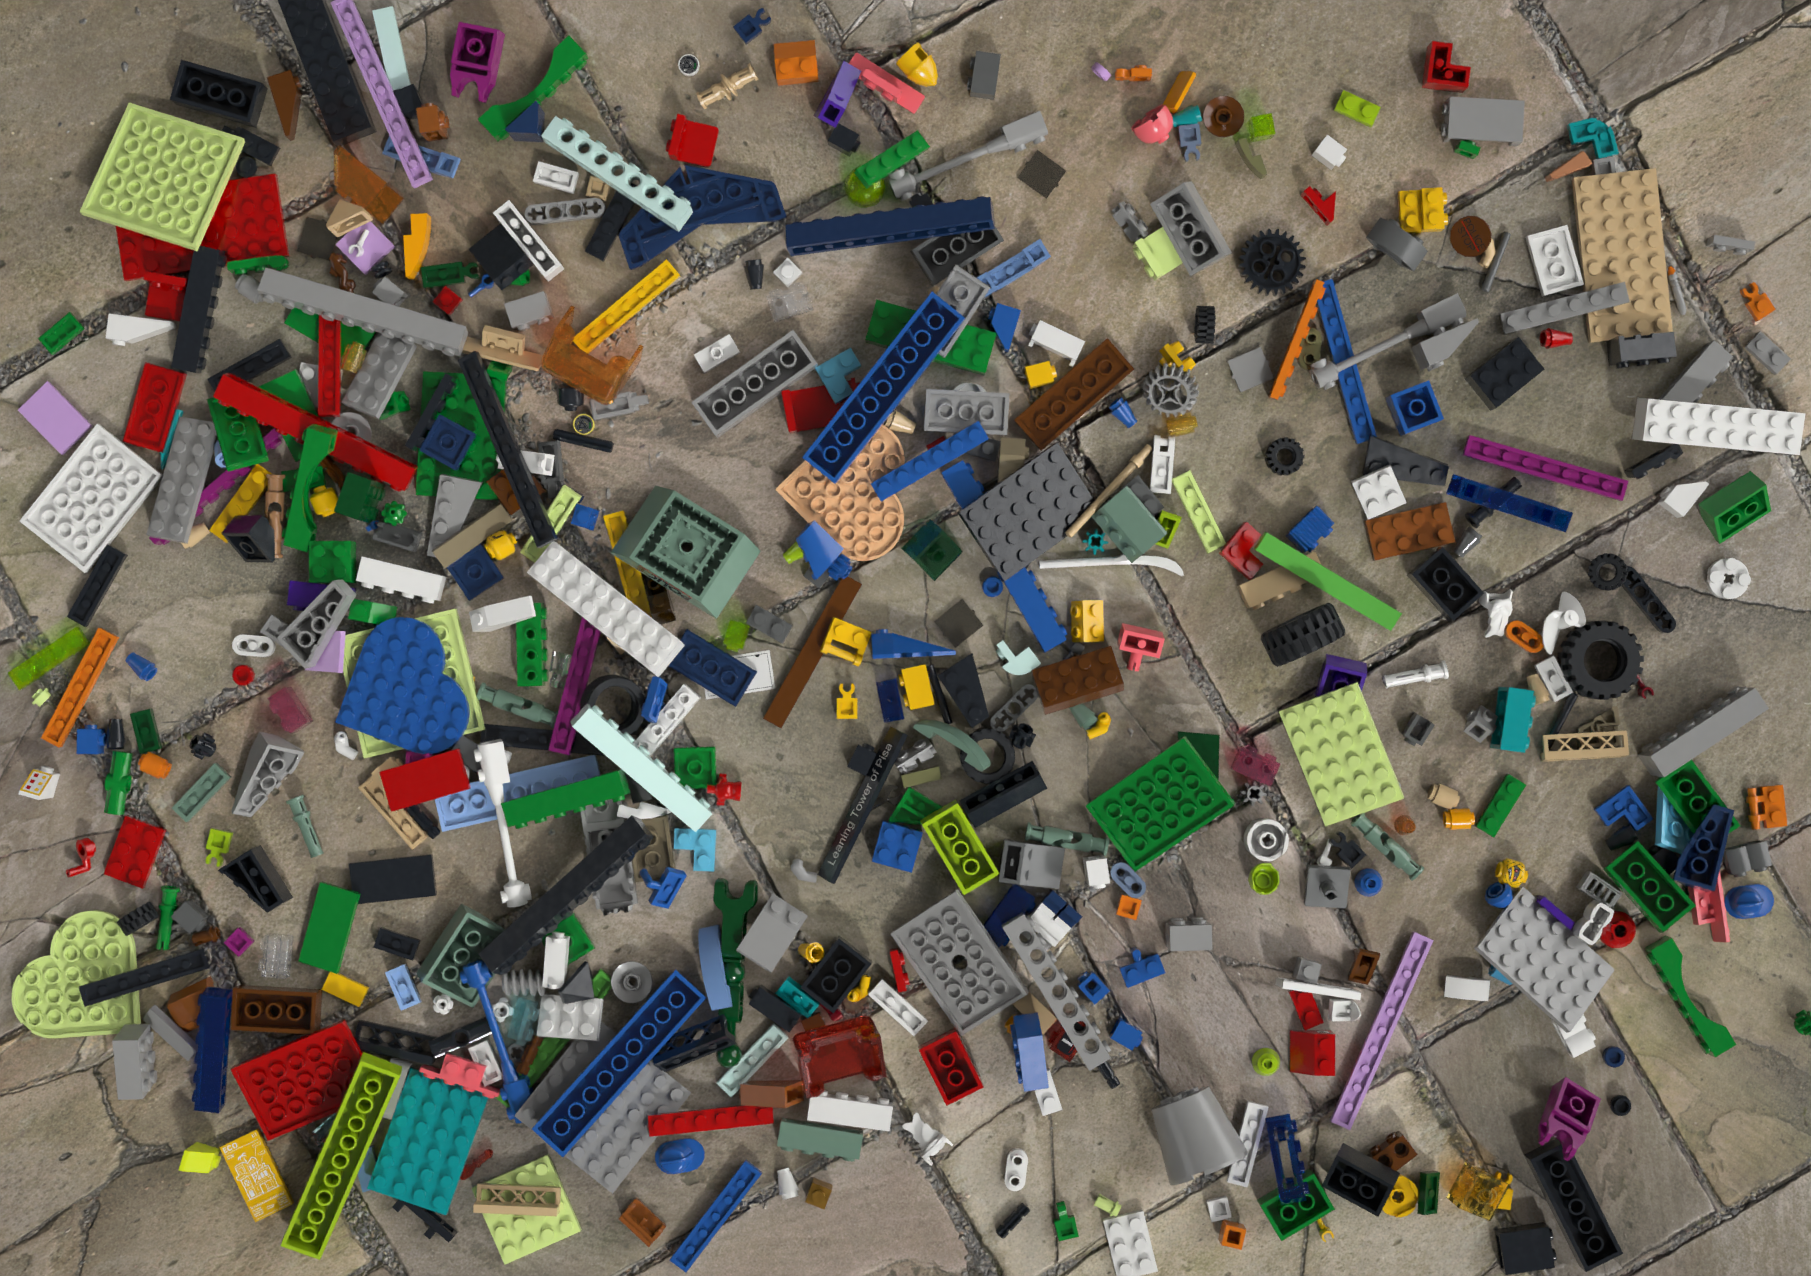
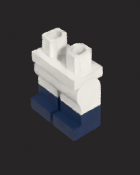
M1052 889L1030 914L1035 923V926L1032 928L1035 933H1041L1046 942L1043 945L1046 951L1051 946L1055 947L1083 917ZM1024 931V932L1021 933V934H1023L1028 940H1030V938H1031V933H1030V932Z

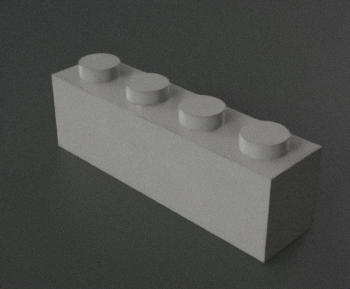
M1715 340L1708 342L1658 400L1697 403L1703 396L1701 392L1706 387L1710 388L1716 382L1715 376L1719 372L1723 373L1730 366L1729 361L1733 356Z

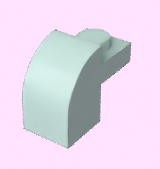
M1003 640L996 644L998 656L1002 661L1004 659L1008 661L1001 667L1010 674L1024 675L1041 664L1029 647L1015 656Z

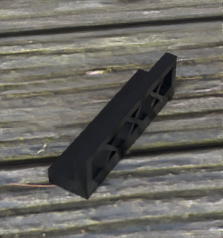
M722 1014L675 1033L665 1043V1045H668L666 1051L660 1055L658 1051L653 1057V1064L661 1071L668 1072L735 1045V1036L728 1031L726 1016ZM720 1023L721 1030L714 1033L711 1032L714 1026ZM704 1031L700 1039H693L697 1032ZM686 1038L682 1046H675L679 1039Z
M358 1020L354 1038L360 1050L432 1065L435 1062L436 1058L432 1052L424 1051L420 1043L424 1040L437 1038L436 1036ZM362 1027H370L375 1035L370 1038L360 1037ZM389 1031L395 1039L387 1043L382 1040L379 1034ZM405 1035L411 1036L415 1044L411 1047H405L400 1038Z

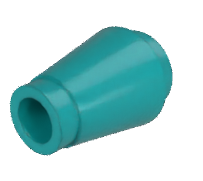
M1190 105L1172 115L1174 127L1198 124V122L1202 121L1198 105Z

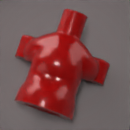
M719 773L717 784L707 785V793L715 794L717 797L716 805L724 806L726 799L740 801L742 782H728L727 774Z

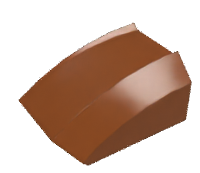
M211 976L170 995L167 1008L173 1021L183 1031H192L228 1014L217 994Z

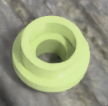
M40 688L32 696L34 699L32 704H37L40 707L51 696L48 692L49 689L46 688L43 691Z

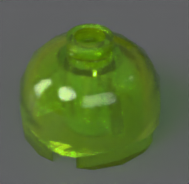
M857 168L853 169L845 181V193L848 200L860 208L877 205L883 199L885 193L884 178L866 189L854 173Z

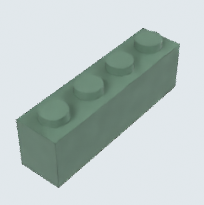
M782 1117L777 1146L781 1147V1150L784 1151L798 1149L802 1150L801 1153L813 1155L816 1152L822 1153V1156L826 1158L840 1156L845 1161L853 1162L855 1159L859 1160L863 1131Z

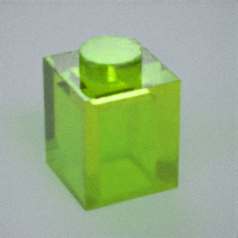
M1272 113L1253 116L1248 121L1251 143L1272 139L1276 134Z
M730 620L723 644L727 645L726 649L738 652L739 649L744 650L751 626Z

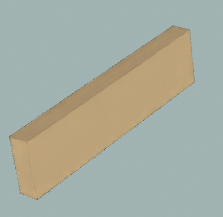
M373 776L369 777L358 787L412 850L429 836L414 820L413 816L411 817L406 808L393 812L390 811L385 790Z

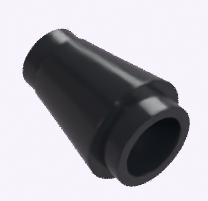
M762 259L745 261L746 266H744L750 290L762 289L764 271Z
M122 719L109 720L105 739L107 749H124L126 738Z
M1629 824L1620 827L1605 842L1612 851L1635 843L1634 841L1638 837Z

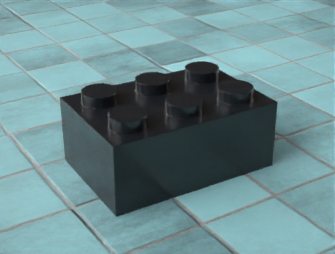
M1517 337L1468 375L1465 380L1491 411L1499 407L1545 369L1523 341Z
M1444 547L1436 548L1407 574L1410 580L1447 621H1454L1484 594Z
M839 935L824 954L823 959L818 962L801 984L800 988L834 1013L870 967L872 960Z
M1343 1143L1322 1187L1379 1217L1400 1173Z

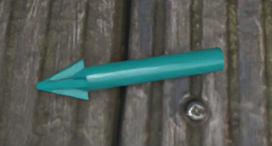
M175 409L163 453L160 452L162 470L167 463L179 417L183 416L184 411Z

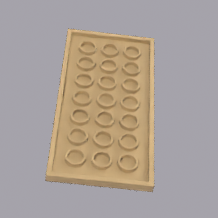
M1656 168L1572 178L1581 274L1584 283L1583 292L1625 282L1630 301L1626 304L1587 313L1588 342L1609 341L1618 336H1624L1625 338L1639 334L1643 336L1652 333L1673 332Z

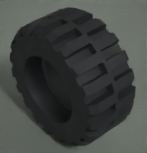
M1326 603L1261 634V641L1272 664L1278 667L1340 639L1345 635V628L1334 605Z
M1586 622L1583 627H1575L1574 631H1570L1566 635L1568 639L1562 641L1560 645L1563 650L1558 652V659H1561L1559 666L1561 671H1563V677L1569 683L1572 691H1577L1578 695L1598 700L1618 698L1622 693L1629 692L1631 690L1630 686L1636 685L1639 681L1636 678L1637 675L1642 674L1643 668L1640 667V662H1644V656H1640L1639 651L1643 650L1642 646L1635 642L1637 637L1634 633L1630 634L1627 627L1619 626L1616 622ZM1595 641L1608 642L1614 648L1617 655L1616 668L1607 679L1598 680L1592 678L1584 665L1585 652L1590 644Z

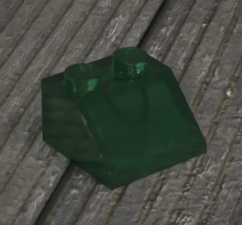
M931 519L901 548L934 581L963 552Z

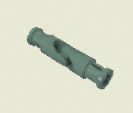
M486 683L480 685L476 696L478 700H485L497 708L512 712L531 721L543 722L554 729L558 711L554 712L546 709L542 704L516 696L500 688L496 690L486 686Z
M1365 813L1357 815L1350 823L1351 826L1359 829L1364 834L1363 837L1384 854L1391 863L1408 874L1411 881L1416 879L1424 870V867L1422 865L1419 866L1411 859V855L1397 844L1378 824H1373L1365 816Z
M1029 822L1027 823L1024 838L1025 841L1029 839L1041 841L1042 844L1061 846L1082 852H1099L1103 856L1107 855L1109 846L1108 837L1102 839L1087 833L1062 830L1050 826H1034ZM1075 838L1078 842L1071 843V839Z

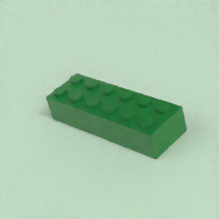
M876 299L865 339L866 343L887 349L915 314L916 310ZM966 325L947 356L944 358L938 354L933 362L985 376L997 333Z

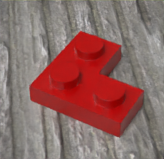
M1246 521L1242 523L1219 554L1245 578L1251 580L1264 564L1249 551L1261 534Z

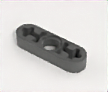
M1026 684L1017 691L991 717L990 725L992 729L997 730V732L1005 731L1037 700V688L1034 685ZM1026 688L1028 690L1033 689L1034 692L1032 694L1034 697L1032 699L1028 697L1024 700L1027 703L1024 707L1023 703L1016 699V697L1020 695L1022 698L1026 694L1024 692ZM1017 702L1020 705V711L1017 714L1009 712L1008 706L1010 703ZM1005 709V712L1013 718L1011 721L1006 718L1003 721L1004 727L998 726L996 728L994 726L996 724L994 719L996 717L1001 719L1004 716L1001 712Z

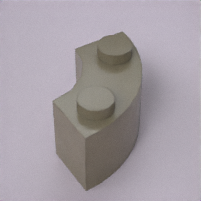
M1001 437L997 484L1023 466L1024 461L1029 459V447H1025L1026 439Z

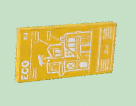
M259 1128L219 1147L255 1222L294 1204Z

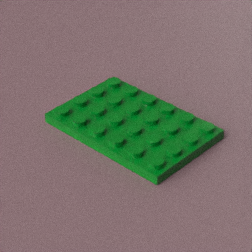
M423 371L420 417L445 372ZM447 373L456 379V388L451 395L448 394L446 397L445 408L441 413H437L435 420L440 414L477 434L457 471L419 451L420 449L418 448L416 495L437 497L440 475L446 474L483 482L475 499L499 500L486 483V481L501 471L496 461L497 452L464 374ZM489 376L505 413L507 381L497 380Z
M1184 736L1087 803L1086 808L1134 872H1136L1233 807L1235 802L1186 736Z

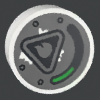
M691 54L682 56L678 63L681 73L685 76H694L700 68L698 59Z

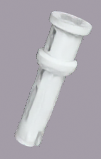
M1441 661L1440 664L1430 666L1424 664L1420 669L1383 675L1385 688L1423 680L1429 683L1434 679H1448L1449 675L1446 662Z

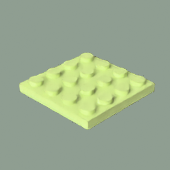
M549 1154L483 1182L489 1184L561 1187L560 1212L557 1216L482 1213L504 1265L582 1230ZM477 1185L472 1187V1191L475 1198L477 1192ZM482 1189L481 1200H491L495 1196L490 1189ZM505 1190L500 1194L505 1201H512L516 1197L511 1190ZM525 1191L521 1195L526 1202H532L537 1198L532 1191ZM546 1192L542 1196L547 1203H555L556 1192Z

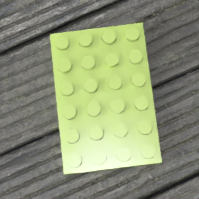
M1358 682L1279 711L1325 826L1404 799Z

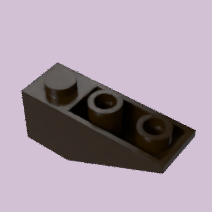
M641 573L652 618L660 625L676 621L669 590Z

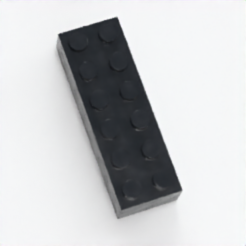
M1556 1138L1524 1154V1157L1578 1265L1585 1272H1588L1622 1255L1623 1252L1575 1156L1568 1161L1563 1159L1562 1144Z

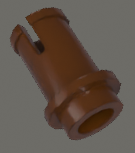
M210 926L208 930L192 934V941L196 947L210 941L217 942L221 938L219 928Z

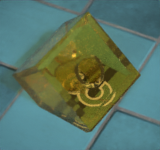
M1465 1161L1446 1198L1459 1209L1491 1221L1509 1184L1488 1171Z

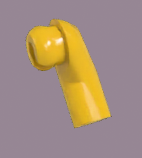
M863 975L860 978L859 986L852 989L847 995V999L850 1002H858L868 995L871 976Z

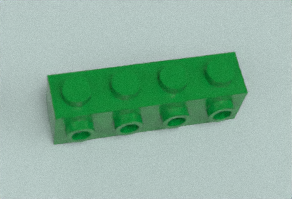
M533 603L536 616L516 623L517 686H545V682L549 680L548 669H545V661H548V649H545V640H548V629L544 628V620L547 619L548 613L544 603Z

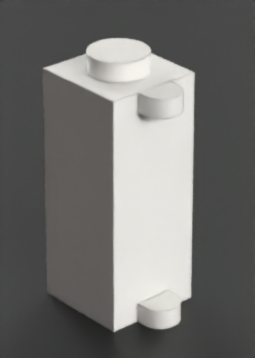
M1040 320L1038 325L1033 324L1029 333L1032 338L1028 346L1032 347L1033 344L1041 346L1070 360L1069 365L1073 367L1085 341Z
M520 450L530 473L552 476L555 455ZM497 454L498 468L504 469Z
M552 932V935L546 937L542 987L557 989L561 988L567 981L570 936H564V932Z

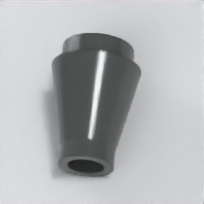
M1469 526L1467 530L1464 529L1453 551L1463 558L1481 542L1482 535Z

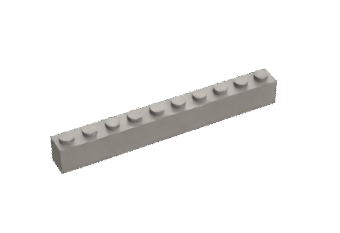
M265 268L257 289L262 300L268 303L278 302L288 309H294L295 307L309 315H314V313L322 315L324 319L334 321L335 319L342 321L344 325L354 327V325L362 327L363 330L374 333V331L380 332L387 338L393 339L397 337L407 344L413 345L417 343L428 350H441L442 353L448 356H461L468 336L466 326L269 268Z

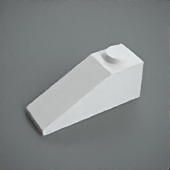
M109 314L106 339L111 340L113 345L125 346V343L133 344L176 329L177 324L171 321Z
M532 596L484 606L469 612L473 632H491L536 616Z

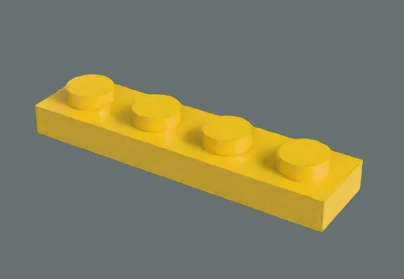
M256 464L209 531L225 543H228L221 533L235 516H244L250 513L268 488L266 474L273 473L260 464Z

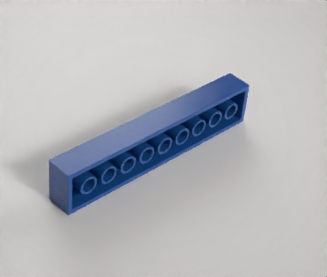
M931 292L802 458L833 483H837L966 318L934 292Z
M674 970L532 1127V1130L560 1156L564 1157L706 997L677 970Z

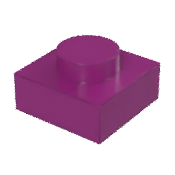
M238 927L224 944L240 957L255 940L241 927Z

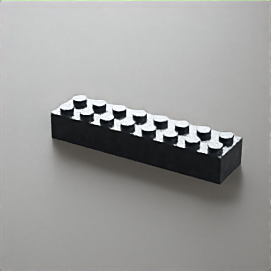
M278 0L333 143L340 147L376 133L374 123L326 0Z

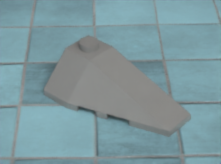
M259 731L248 755L232 807V814L252 817L267 801V796L275 787L277 789L280 787L283 778L288 773L290 775L293 773L304 751L278 735Z

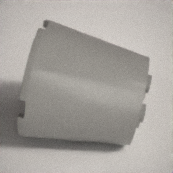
M1209 1086L1181 1091L1174 1097L1161 1100L1160 1105L1151 1109L1170 1185H1178L1194 1180L1193 1175L1203 1171L1205 1175H1208L1248 1155L1247 1149Z

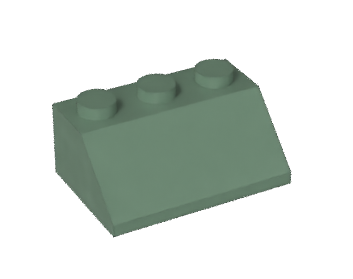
M1128 486L1091 516L1131 563L1167 534L1166 530Z

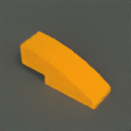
M427 213L410 214L412 235H403L405 275L409 280L415 279L427 253L431 233V216Z

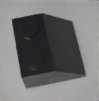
M262 515L235 516L221 533L245 562L273 563L275 560L274 529L266 517Z

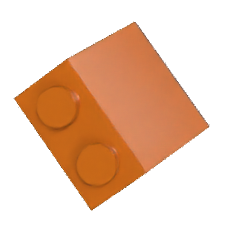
M815 40L774 44L778 86L819 82Z

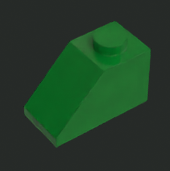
M354 599L350 605L348 619L380 624L386 620L396 618L398 607Z

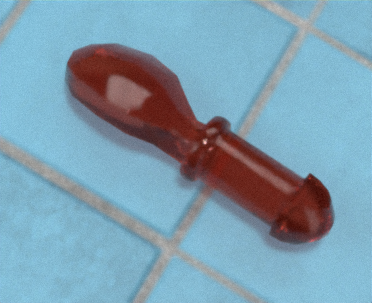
M486 1149L479 1157L473 1159L472 1164H465L460 1179L466 1180L474 1174L476 1167L480 1168L485 1161L491 1159L493 1150Z

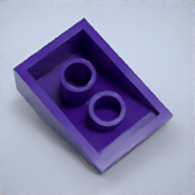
M1326 654L1315 697L1358 682L1362 692L1367 676V663Z

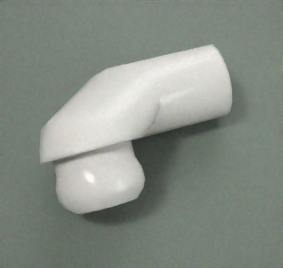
M337 732L334 737L337 752L354 760L358 751L349 747L348 737L345 732Z

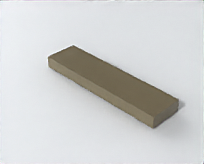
M498 503L437 546L432 552L442 566L446 568L486 540L488 536L510 523L512 519L501 503Z

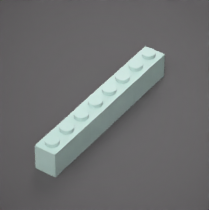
M587 703L570 721L572 727L696 832L712 815L709 809L711 805L702 797L699 800L694 796L696 792L686 784L684 787L679 783L681 779L675 773L665 771V765L660 760L650 758L648 756L650 752L645 747L635 745L633 743L635 739L627 732L621 733L616 722L611 718L606 720L602 716L604 713L596 705L591 707Z

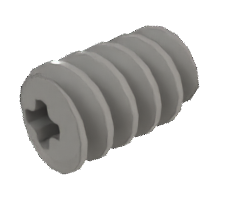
M512 969L510 975L508 973L502 975L503 992L505 990L507 996H510L512 991L515 996H518L520 991L523 996H526L529 991L532 996H535L537 990L540 996L545 994L546 987H542L543 975H541L539 969H537L535 975L532 974L531 969L528 970L527 975H524L523 969L520 970L519 975H516L515 969Z

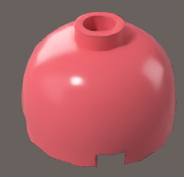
M1161 104L1145 114L1147 116L1142 120L1138 119L1131 127L1134 134L1142 142L1152 144L1158 141L1161 144L1169 138L1168 133L1173 126V117L1166 105Z

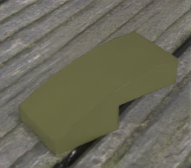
M1247 139L1238 140L1235 145L1246 166L1259 179L1265 178L1267 171L1261 154L1253 157Z

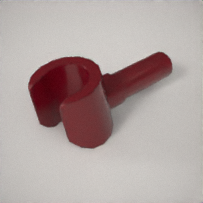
M1637 675L1636 678L1639 679L1637 682L1639 686L1638 695L1646 699L1644 691L1647 690L1653 696V689L1645 686L1640 676Z
M820 1003V1006L826 1010L832 1021H838L843 1018L839 1008L832 1013Z

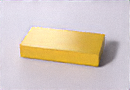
M329 972L321 990L360 1007L369 987L340 973Z

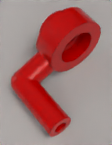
M89 838L77 840L76 850L82 859V865L67 869L66 875L68 878L91 870L90 858L96 852V845Z

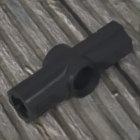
M485 1016L432 1039L428 1043L432 1054L437 1058L455 1049L465 1047L471 1042L492 1034ZM464 1032L467 1035V1040L464 1042L457 1041L456 1033Z

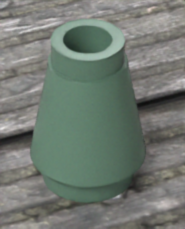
M1084 704L1069 708L1080 728L1083 727L1087 730L1098 721L1095 717L1096 714Z

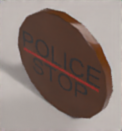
M1466 216L1460 218L1453 225L1450 241L1457 253L1465 257H1475L1488 249L1492 233L1484 219L1478 216Z

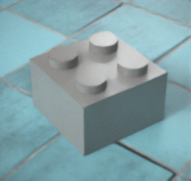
M1191 917V921H1185L1183 918H1170V921L1165 922L1166 947L1170 951L1212 950V925L1203 917Z

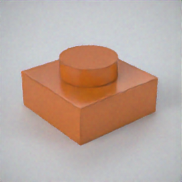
M1121 894L1116 915L1137 920L1142 900Z

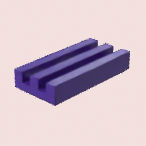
M1542 895L1536 897L1538 904L1566 928L1571 930L1575 925L1574 921Z

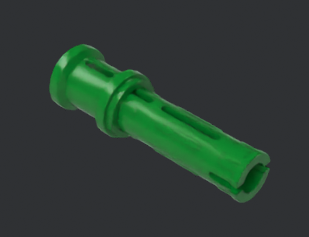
M164 885L161 886L162 899L158 905L161 915L155 948L161 950L164 941L163 950H169L173 921L171 916L178 908L176 899L180 888Z

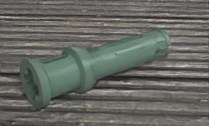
M304 795L286 801V804L290 805L294 815L292 819L298 823L310 857L313 858L324 852L309 818L311 812L307 811L303 800Z

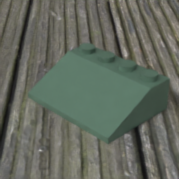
M461 903L416 974L422 983L474 1008L480 999L476 988L469 987L468 983H462L460 972L464 971V965L482 960L479 953L505 929ZM493 977L489 978V981L486 983L485 988H487Z

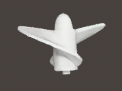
M1562 592L1559 610L1549 613L1544 621L1542 641L1548 654H1552L1560 630L1574 625L1583 627L1586 623L1582 606L1570 593Z

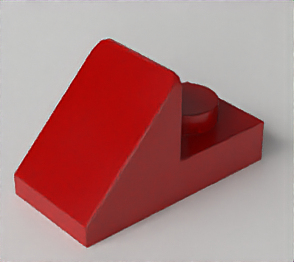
M1311 186L1301 193L1300 196L1325 225L1328 226L1334 220L1336 191L1324 201L1321 199L1322 195L1316 188L1312 189Z

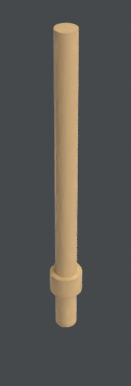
M1146 444L1137 455H1133L1129 460V464L1065 532L1068 537L1072 538L1124 480L1144 463L1143 460L1153 450L1150 445Z

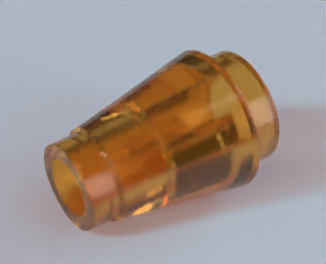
M1401 815L1394 822L1396 832L1403 836L1411 834L1416 829L1414 820L1408 815ZM1407 823H1409V827L1406 830L1405 826Z

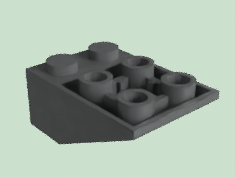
M1004 839L998 881L1059 889L1065 848Z

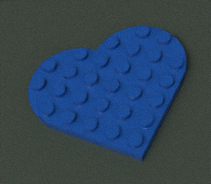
M409 617L392 618L376 626L364 642L335 722L420 754L438 753L455 745L463 736L468 726L470 716L469 703L462 687L453 678L443 674L445 650L438 634L433 628L418 619Z

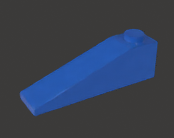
M888 629L876 630V634H872L873 659L956 655L955 650L888 633Z

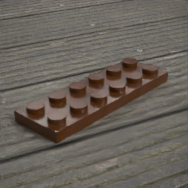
M1107 338L1014 421L1037 448L1042 451L1127 377L1134 368Z

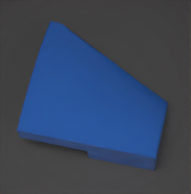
M815 520L808 523L796 538L799 547L803 550L805 562L810 564L813 571L811 576L814 580L818 579L844 549Z

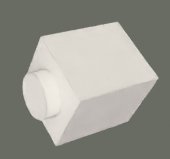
M1327 135L1312 156L1332 170L1335 165L1339 167L1346 159L1343 154L1347 149Z

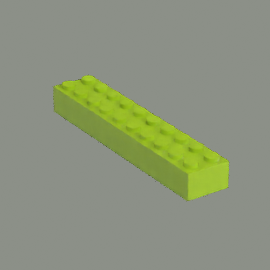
M365 1052L362 1053L283 1235L280 1246L318 1260L321 1259L401 1076L402 1066Z

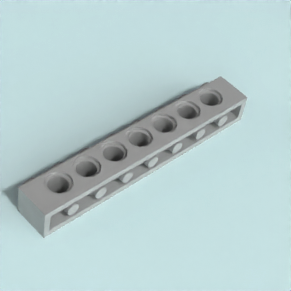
M1022 912L1002 924V928L1090 1071L1111 1058L1108 1054L1111 1049L1105 1040L1101 1042L1098 1034L1101 1032L1094 1022L1090 1024L1087 1016L1090 1014L1084 1004L1079 1006L1076 998L1079 996L1073 986L1068 988L1065 983L1068 979L1062 968L1058 970L1054 964L1057 962L1051 950L1049 952L1045 950L1043 945L1046 942L1041 933L1036 935L1032 927L1035 926L1032 918L1030 915L1025 917ZM1024 931L1031 933V938L1027 942H1023L1019 938L1020 934ZM1035 949L1042 951L1041 957L1037 960L1030 957L1031 952ZM1050 967L1053 970L1050 977H1043L1041 975L1043 968ZM1061 985L1063 992L1060 995H1054L1052 993L1054 986ZM1072 1003L1074 1010L1071 1013H1065L1063 1011L1065 1004ZM1077 1021H1083L1085 1027L1083 1030L1077 1031L1074 1029V1024ZM1088 1039L1096 1041L1095 1046L1091 1049L1085 1047V1042Z

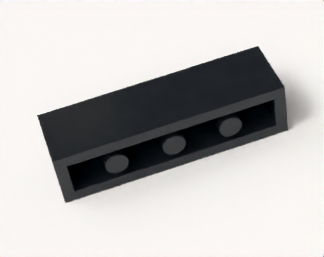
M1031 761L959 801L974 828L1046 790L1047 786L1035 764Z

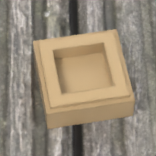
M590 176L586 197L599 198L607 202L610 186L599 178Z

